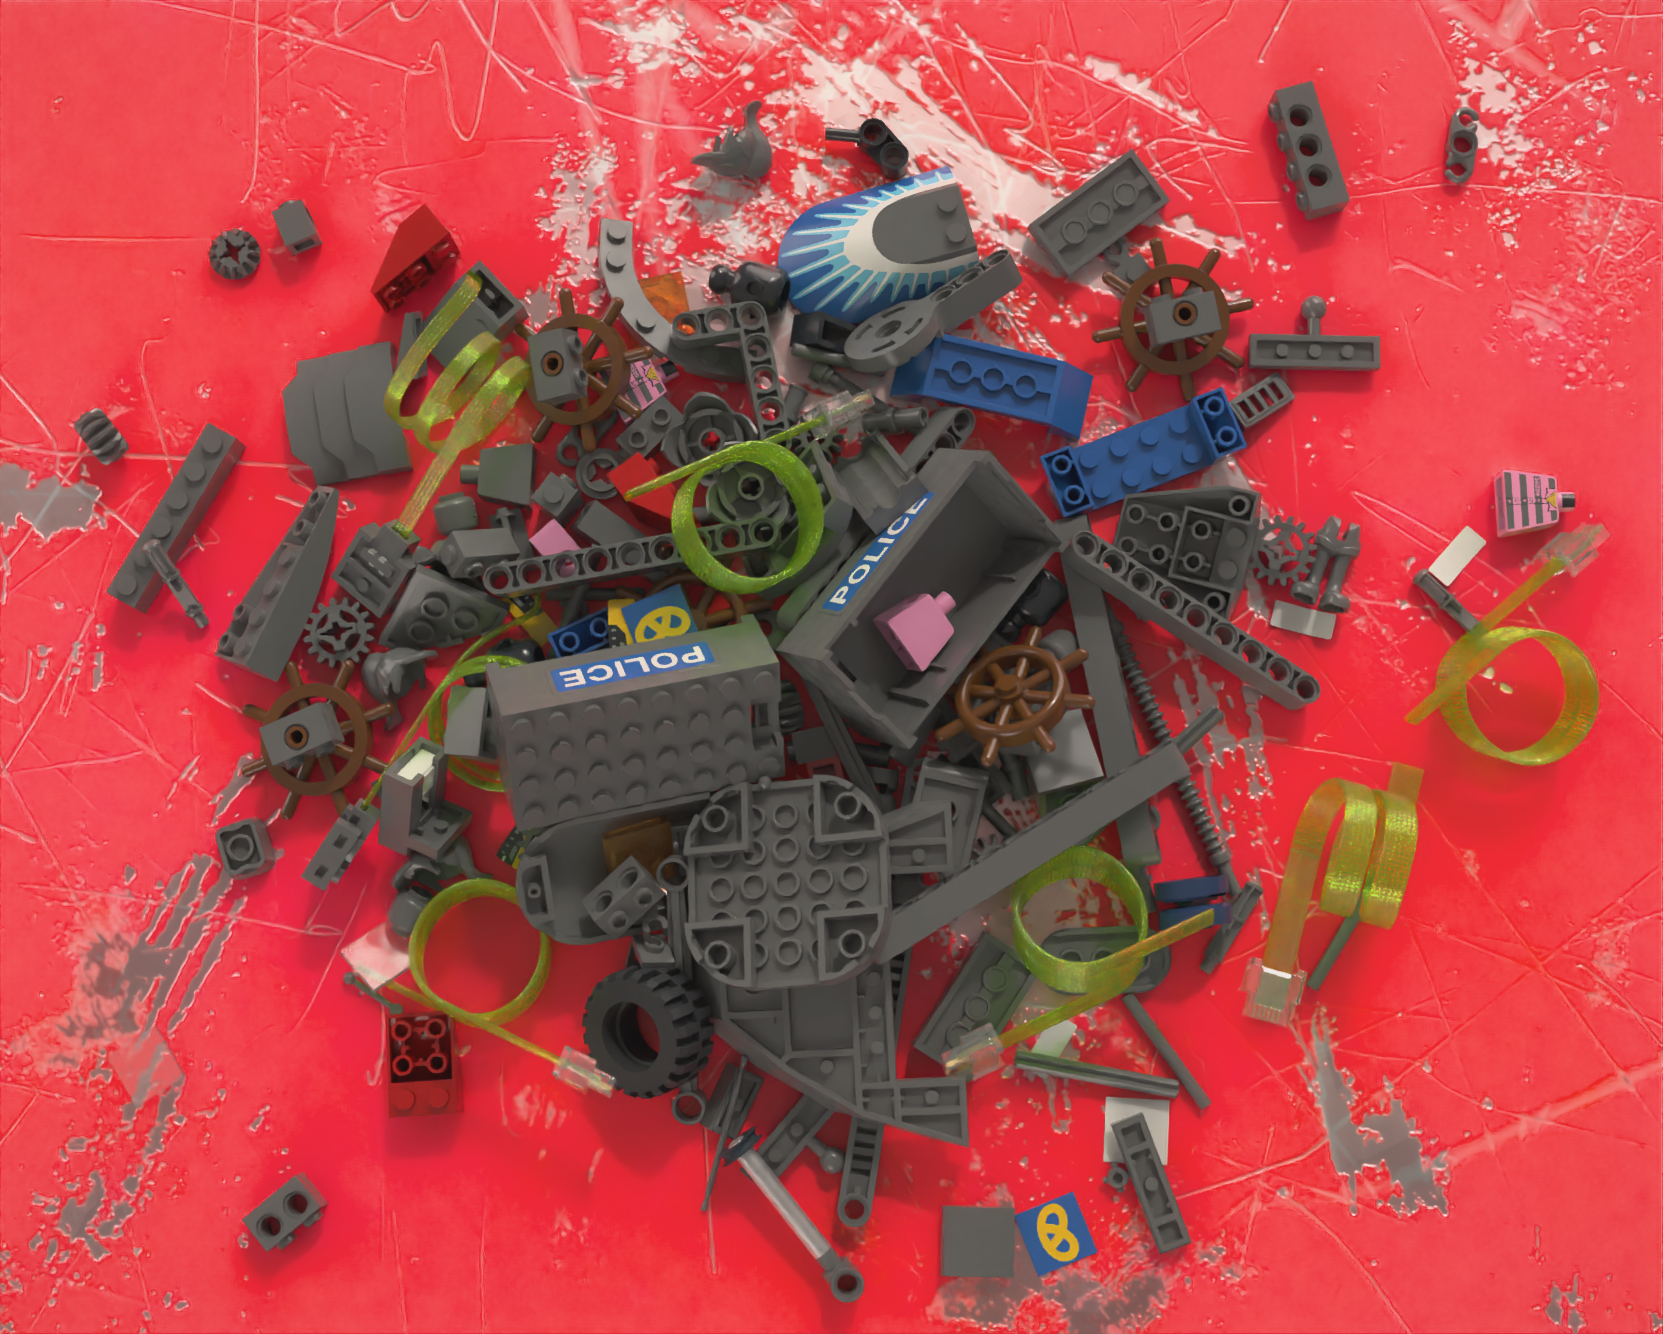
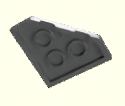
M418 564L382 631L378 644L392 650L398 647H407L422 651L423 649L435 646L441 649L465 642V639L482 635L483 638L494 636L509 612L510 603Z

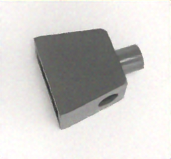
M533 443L482 449L480 451L479 465H461L460 482L461 484L478 485L477 493L483 501L533 511L534 502L531 497L535 493L537 449Z

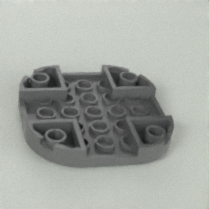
M813 775L812 779L773 782L768 789L760 788L759 784L751 785L748 782H742L737 785L728 786L710 797L709 800L711 802L702 810L699 816L695 814L686 833L683 855L688 857L689 922L684 923L689 949L697 963L701 964L715 979L732 987L749 991L834 985L850 980L866 970L879 956L885 946L892 922L889 833L885 819L874 801L852 783L831 775Z

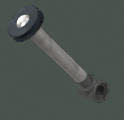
M756 1126L734 1139L717 1157V1159H724L725 1164L723 1167L738 1160L823 1268L822 1277L830 1285L834 1297L845 1303L857 1300L863 1294L865 1287L859 1268L854 1263H851L846 1256L840 1257L754 1149L753 1146L760 1140L763 1134L757 1135L755 1133ZM845 1274L855 1277V1283L849 1289H842L837 1286L838 1279Z

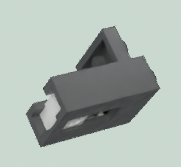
M420 736L383 773L378 832L379 844L404 856L415 850L437 860L472 822L473 812L444 799L449 755L443 754V746Z

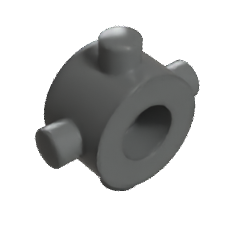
M1117 1162L1111 1163V1168L1108 1170L1106 1177H1102L1103 1183H1109L1117 1189V1192H1123V1187L1127 1184L1130 1175L1128 1171L1118 1167Z

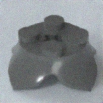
M699 392L687 401L684 407L683 420L672 426L665 434L660 451L673 466L692 471L697 482L708 489L713 483L712 464L719 447L724 442L741 441L749 444L756 450L759 432L748 416L732 410L721 397L708 392ZM711 432H714L715 436L720 438L717 450H713L712 445L707 446L706 439L711 437Z
M741 441L724 442L713 458L712 471L714 479L707 489L705 496L708 514L722 524L757 517H768L780 529L789 514L787 494L794 486L796 479L795 459L778 449L756 451L749 444ZM747 480L750 484L754 482L758 484L759 488L755 490L756 496L752 497L751 494L745 495L741 489L745 487L742 484L744 481ZM763 527L758 532H772L774 530L770 527Z

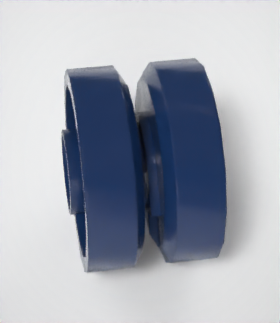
M1227 874L1153 883L1156 901L1160 903L1174 902V905L1178 906L1162 909L1157 913L1160 931L1179 929L1181 931H1193L1213 928V925L1234 922L1231 904L1227 902H1209L1217 900L1218 896H1224L1229 892Z

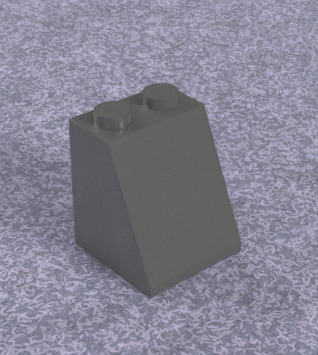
M1081 708L1072 711L1067 710L1060 722L1048 732L1056 743L1054 752L1046 753L1040 748L1038 757L1022 755L1023 760H1025V769L1039 819L1104 780V774Z

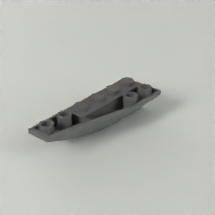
M318 485L310 494L308 501L245 594L242 602L234 609L233 619L227 631L219 639L215 656L256 675L278 682L304 629V624L308 621V614L312 611L320 590L335 530L339 490Z

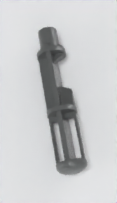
M153 539L145 543L142 547V552L147 554L162 576V581L168 585L185 610V615L191 617L198 628L208 625L210 620L204 613V605L199 603L181 576V571L174 566L160 545V540Z
M1428 569L1418 571L1413 577V584L1421 587L1439 605L1440 609H1444L1471 634L1469 636L1471 639H1477L1486 648L1496 640L1487 631L1486 624H1481L1454 598L1455 595L1453 593L1450 594L1428 573Z
M1247 881L1245 883L1242 893L1239 894L1232 906L1234 922L1221 924L1209 946L1204 951L1205 958L1200 964L1199 969L1210 975L1216 964H1220L1223 961L1260 896L1264 893V889L1260 884L1254 881Z

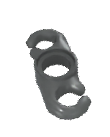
M1466 106L1458 108L1451 115L1445 146L1448 155L1447 167H1452L1458 163L1465 171L1462 175L1456 176L1450 169L1445 170L1444 174L1447 179L1456 184L1464 183L1472 176L1476 150L1478 148V138L1475 134L1478 129L1477 124L1473 123L1465 127L1459 121V118L1464 114L1469 115L1473 121L1479 120L1476 110ZM1456 138L1466 139L1470 144V150L1465 153L1457 151L1454 147V140Z
M617 409L611 414L610 418L593 424L597 430L595 436L596 446L601 443L605 435L616 424L619 415ZM573 426L557 446L556 457L563 466L570 468L578 465L577 459H567L565 457L564 450L566 448H576L577 456L580 459L586 454L583 442L578 435L580 427Z

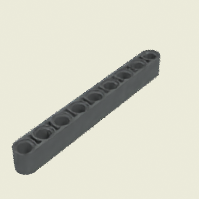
M941 406L929 418L928 425L922 427L900 455L915 475L919 473L938 448L960 449L975 428L976 421L973 412L968 408ZM857 511L850 519L846 533L833 554L812 576L798 585L780 608L776 620L778 627L783 632L789 634L798 623V619L800 621L872 531Z
M757 517L495 564L486 570L483 576V583L485 588L492 594L508 599L766 553L775 550L779 546L782 534L772 519ZM763 527H770L774 530L773 537L767 542L757 540V533ZM730 533L740 535V542L734 548L724 547V539ZM697 539H705L707 541L705 551L700 554L692 553V543ZM664 545H672L674 547L673 555L667 560L659 559V549ZM633 550L640 551L641 558L639 562L633 566L626 565L625 558L627 554ZM600 556L607 557L608 563L603 571L595 572L593 570L594 560ZM567 562H573L575 566L573 574L567 578H562L560 575L562 565ZM534 568H540L542 572L540 580L534 584H529L527 580L528 573ZM501 574H507L509 577L507 586L500 590L496 589V578Z
M1082 530L1068 540L1070 542L1069 545L1061 553V558L1068 567L1286 709L1298 710L1315 702L1320 697V684L1312 675L1093 532ZM1076 544L1083 548L1085 555L1077 550ZM1104 562L1111 567L1112 573L1106 570ZM1132 580L1138 584L1140 591L1133 587ZM1159 598L1165 601L1167 609L1161 605ZM1187 616L1193 620L1194 627L1189 624ZM1215 634L1220 638L1221 644L1216 641ZM1242 652L1247 655L1249 662L1244 660ZM1269 669L1274 673L1276 680L1271 677ZM1297 687L1301 690L1303 698L1298 694Z

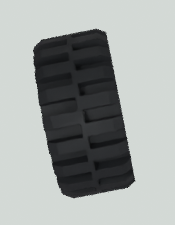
M637 963L604 977L603 981L595 985L591 992L592 995L587 999L584 1008L587 1010V1013L583 1014L582 1026L586 1027L583 1039L584 1044H588L590 1049L588 1056L591 1062L597 1064L598 1069L596 1071L604 1079L608 1078L610 1080L609 1085L616 1090L624 1089L623 1093L628 1096L640 1097L642 1099L659 1097L694 1080L699 1075V1072L704 1070L709 1061L707 1056L712 1053L714 1041L710 1039L715 1033L714 1023H710L709 1018L712 1012L710 1006H706L703 1001L705 995L699 987H694L692 984L694 980L686 973L680 974L679 968L675 966L673 968H641L640 964ZM638 1005L648 1012L657 1027L660 1040L659 1053L654 1051L645 1042L640 1033L637 1022Z

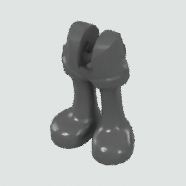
M1330 515L1323 527L1317 530L1313 544L1318 545L1319 548L1315 554L1317 562L1312 563L1311 573L1307 574L1303 581L1292 584L1290 595L1304 604H1316L1320 593L1319 587L1330 557H1333L1334 562L1331 573L1320 598L1318 608L1328 612L1345 614L1349 612L1351 602L1349 598L1342 594V584L1351 559H1357L1362 547L1360 543L1361 526L1350 522L1342 536V541L1338 540L1336 537L1339 533L1341 519Z

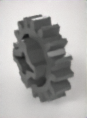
M1275 515L1273 524L1268 519H1263L1264 528L1258 530L1252 553L1254 561L1250 563L1249 569L1259 568L1260 571L1257 574V578L1263 579L1266 575L1269 576V585H1274L1277 578L1280 579L1282 586H1288V578H1292L1294 582L1301 581L1300 572L1305 574L1311 573L1310 569L1306 566L1308 562H1317L1315 557L1310 556L1311 551L1319 549L1318 545L1310 544L1309 542L1315 536L1314 532L1305 534L1303 531L1307 524L1301 522L1295 526V517L1292 516L1288 517L1286 523H1283L1281 515ZM1281 529L1278 536L1270 541L1264 540L1270 532ZM1294 533L1300 538L1303 551L1297 549L1293 541ZM1285 542L1284 548L1288 549L1289 552L1295 553V556L1284 555L1279 560V554L1274 552L1273 549H1269L1268 546H1281ZM1260 551L1266 553L1270 561L1269 568L1263 563ZM1292 561L1300 562L1291 571L1282 573L1286 564Z
M330 598L329 607L324 606L322 603L317 604L320 612L318 614L309 612L308 615L313 622L312 624H304L303 627L310 632V635L304 637L303 641L307 644H313L308 653L312 656L319 654L317 662L322 665L329 660V667L332 669H337L339 662L342 664L345 660H354L361 664L360 654L362 652L368 655L371 654V650L366 646L368 643H375L377 640L369 635V632L377 629L375 624L367 623L372 617L371 613L365 611L360 614L363 606L356 602L351 607V601L348 598H343L341 605H339L335 598ZM343 613L353 615L358 622L347 623ZM328 618V621L325 624V626L322 629H320L323 622ZM339 627L346 630V633L341 634V640L334 637V634L339 633ZM360 638L357 645L352 649V645L354 644L356 639ZM332 644L337 655L328 653L322 645Z

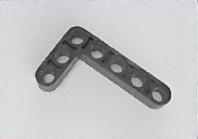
M746 301L679 313L672 322L671 339L681 349L738 341L753 421L759 432V451L767 450V442L770 440H778L784 446L783 452L788 454L792 446V440L764 308L755 301ZM746 314H752L758 319L759 323L754 326L746 325L742 317ZM719 319L726 324L727 328L722 331H716L710 327L709 323L712 320ZM681 325H689L694 329L695 333L685 337L678 333L677 328ZM758 345L764 350L765 355L754 357L749 353L748 348ZM758 377H765L771 382V387L768 389L758 388L754 380ZM765 408H771L777 413L778 418L774 421H767L762 417L761 411Z

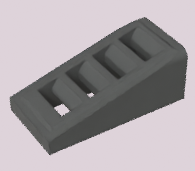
M421 311L405 313L395 380L419 379L428 375Z
M1275 372L1229 401V404L1243 434L1296 397L1279 373ZM1274 382L1284 398L1279 400L1269 385ZM1261 390H1264L1273 404L1271 406H1268L1259 393ZM1251 397L1256 399L1263 411L1258 412L1250 401ZM1242 403L1245 404L1253 415L1252 418L1249 419L1240 407Z

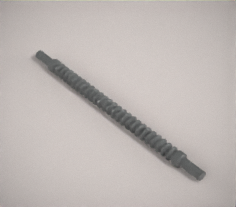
M1107 599L1117 649L1120 655V663L1124 664L1122 671H1127L1128 673L1126 679H1130L1132 682L1129 687L1135 688L1136 692L1133 695L1134 697H1139L1140 701L1137 704L1143 706L1144 709L1141 713L1147 714L1148 718L1145 719V722L1151 723L1152 726L1149 730L1155 732L1156 735L1153 736V739L1159 740L1157 745L1159 746L1174 739L1170 736L1172 729L1166 728L1168 721L1162 719L1164 712H1159L1160 704L1154 702L1156 695L1150 693L1152 686H1147L1146 684L1149 679L1147 677L1144 678L1142 675L1145 670L1139 669L1138 665L1141 662L1139 660L1136 661L1134 658L1137 653L1132 652L1130 649L1133 644L1127 643L1129 636L1123 633L1125 630L1123 622L1117 620ZM1188 772L1174 783L1178 782L1179 787L1177 791L1183 792L1181 800L1187 801L1185 808H1190L1191 810L1189 817L1195 818L1193 826L1199 827L1197 834H1202L1203 836L1201 843H1206L1207 845L1205 852H1210L1211 854L1209 861L1212 867H1217L1220 875L1227 874L1228 893L1230 897L1242 893V889L1230 866V854L1228 850H1223L1224 842H1219L1218 840L1220 833L1214 832L1216 825L1210 823L1212 816H1207L1206 811L1208 807L1202 806L1204 798L1198 797L1200 790H1195L1194 785L1196 781L1190 780L1192 773Z

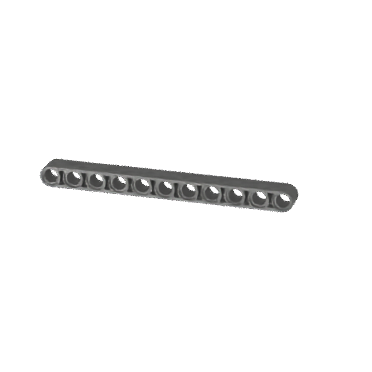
M1087 513L1054 520V525L1067 540L1082 530L1093 532ZM1076 544L1077 550L1085 555L1083 548ZM1061 558L1079 647L1089 652V657L1083 662L1089 694L1095 699V706L1092 709L1106 776L1109 777L1138 759L1140 752L1106 592L1068 567ZM1148 798L1116 818L1122 852L1128 870L1162 863L1152 808Z
M1169 740L1155 747L892 911V922L888 939L881 953L875 959V964H882L1186 775L1190 768L1174 740Z

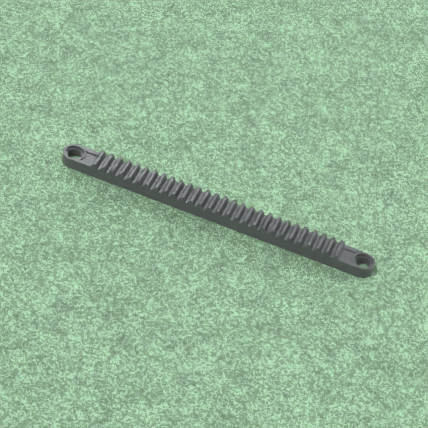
M924 758L916 759L906 771L900 808L913 803L917 782L913 778V771L916 767L922 766ZM892 905V911L898 908L897 906ZM913 945L891 958L896 1051ZM853 1116L851 1117L838 1199V1216L846 1226L860 1227L869 1220L872 1211L885 1126ZM858 1200L863 1204L864 1212L861 1217L851 1219L845 1214L844 1207L848 1201Z

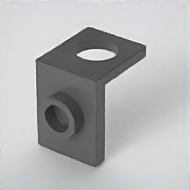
M632 934L625 968L637 963L640 964L641 968H673L675 961L663 934H651V940L646 941L642 934Z

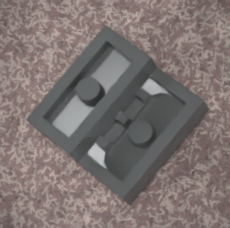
M942 1205L940 1275L957 1277H1014L1015 1208L1010 1206Z

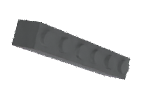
M207 423L106 593L145 614L147 613L164 582L147 554L142 552V547L150 540H160V545L174 566L176 565L245 450L246 446L242 442L216 426Z

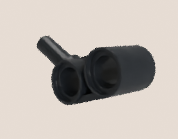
M869 118L861 126H858V130L826 127L825 140L857 143L861 151L867 156H871L880 166L882 175L887 179L898 180L907 173L909 152L906 146L903 145L882 120ZM870 133H877L881 136V139L877 142H870L865 137ZM891 156H896L902 160V163L893 166L888 164L886 160Z

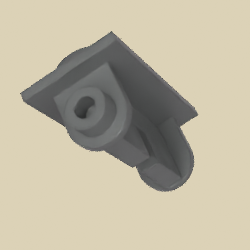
M503 507L496 510L497 514L488 516L492 529H509L521 553L517 560L534 558L520 507L509 510L508 507Z

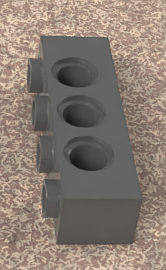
M1308 81L1275 90L1267 105V110L1271 122L1276 123L1279 132L1277 133L1278 147L1281 152L1285 151L1288 161L1286 172L1290 182L1294 181L1298 192L1295 195L1299 211L1304 212L1306 221L1343 211L1350 198L1313 82ZM1290 118H1299L1304 126L1298 127L1293 125ZM1299 148H1309L1313 156L1303 155ZM1309 177L1319 178L1323 186L1312 185Z

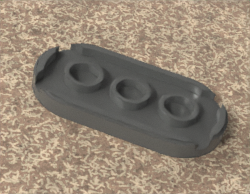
M1146 926L1066 928L1055 931L1043 941L1037 954V966L1042 968L1039 975L1043 982L1053 991L1063 995L1141 993L1153 990L1167 976L1171 967V952L1168 944L1160 934Z

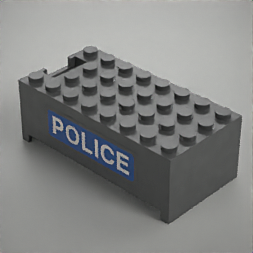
M938 448L916 475L929 492L878 535L873 530L870 532L776 649L805 680L812 681L835 704L833 708L863 737L910 750L917 741V737L913 734L1052 554L1054 552L1062 553L1070 543L990 451ZM944 591L956 603V607L946 615V618L954 628V633L923 672L908 670L872 620L912 594H929L935 599Z
M754 615L740 616L741 623L509 668L500 669L498 662L485 664L499 774L517 831L562 823L574 818L706 791L711 792L742 782L754 783L758 782L762 776H768L770 779L785 776L784 739L779 729L778 702L781 701L779 660ZM751 705L753 713V723H751Z

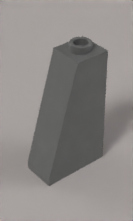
M597 500L587 502L569 528L590 544L607 545L647 537ZM661 547L658 551V557L661 560H663L661 555V549L663 547ZM633 550L629 552L625 558L626 565H636L641 558L640 551ZM689 566L680 568L681 571H682V570H693V569H692L691 567H689ZM665 570L638 576L654 585L657 581L667 576L668 573Z

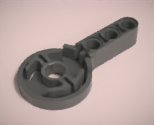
M1008 249L995 251L922 299L909 300L892 305L869 317L851 333L845 343L844 352L852 367L864 373L881 370L886 372L909 362L911 357L918 356L932 342L935 335L937 339L943 337L944 331L946 334L1018 287L1022 283L1023 278Z

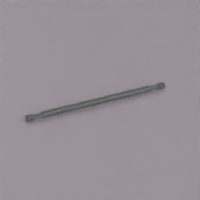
M746 1055L741 1057L740 1069L737 1072L705 1190V1198L701 1205L702 1211H707L709 1197L712 1194L721 1158L717 1159V1157L724 1150L744 1076V1068L748 1061V1056Z

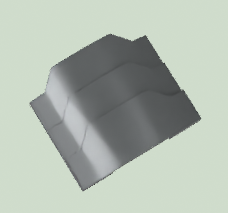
M390 341L358 346V349L297 361V375L282 391L286 425L292 455L312 468L316 486H327L414 470L409 439L403 432L395 382L397 363L394 346Z
M814 439L795 460L796 479L794 486L787 494L789 514L784 525L780 528L782 535L779 546L770 552L741 557L753 592L769 601L796 588L800 583L812 576L829 559L844 537L852 516L853 505L846 488L838 483L831 464L826 461L819 442ZM774 531L758 532L757 540L760 542L769 541L773 537ZM733 533L736 544L738 545L740 542V535L737 533Z

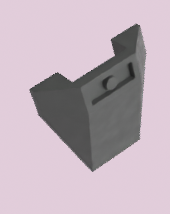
M1226 485L1125 494L1113 546L1229 621L1243 591L1260 526L1262 493Z

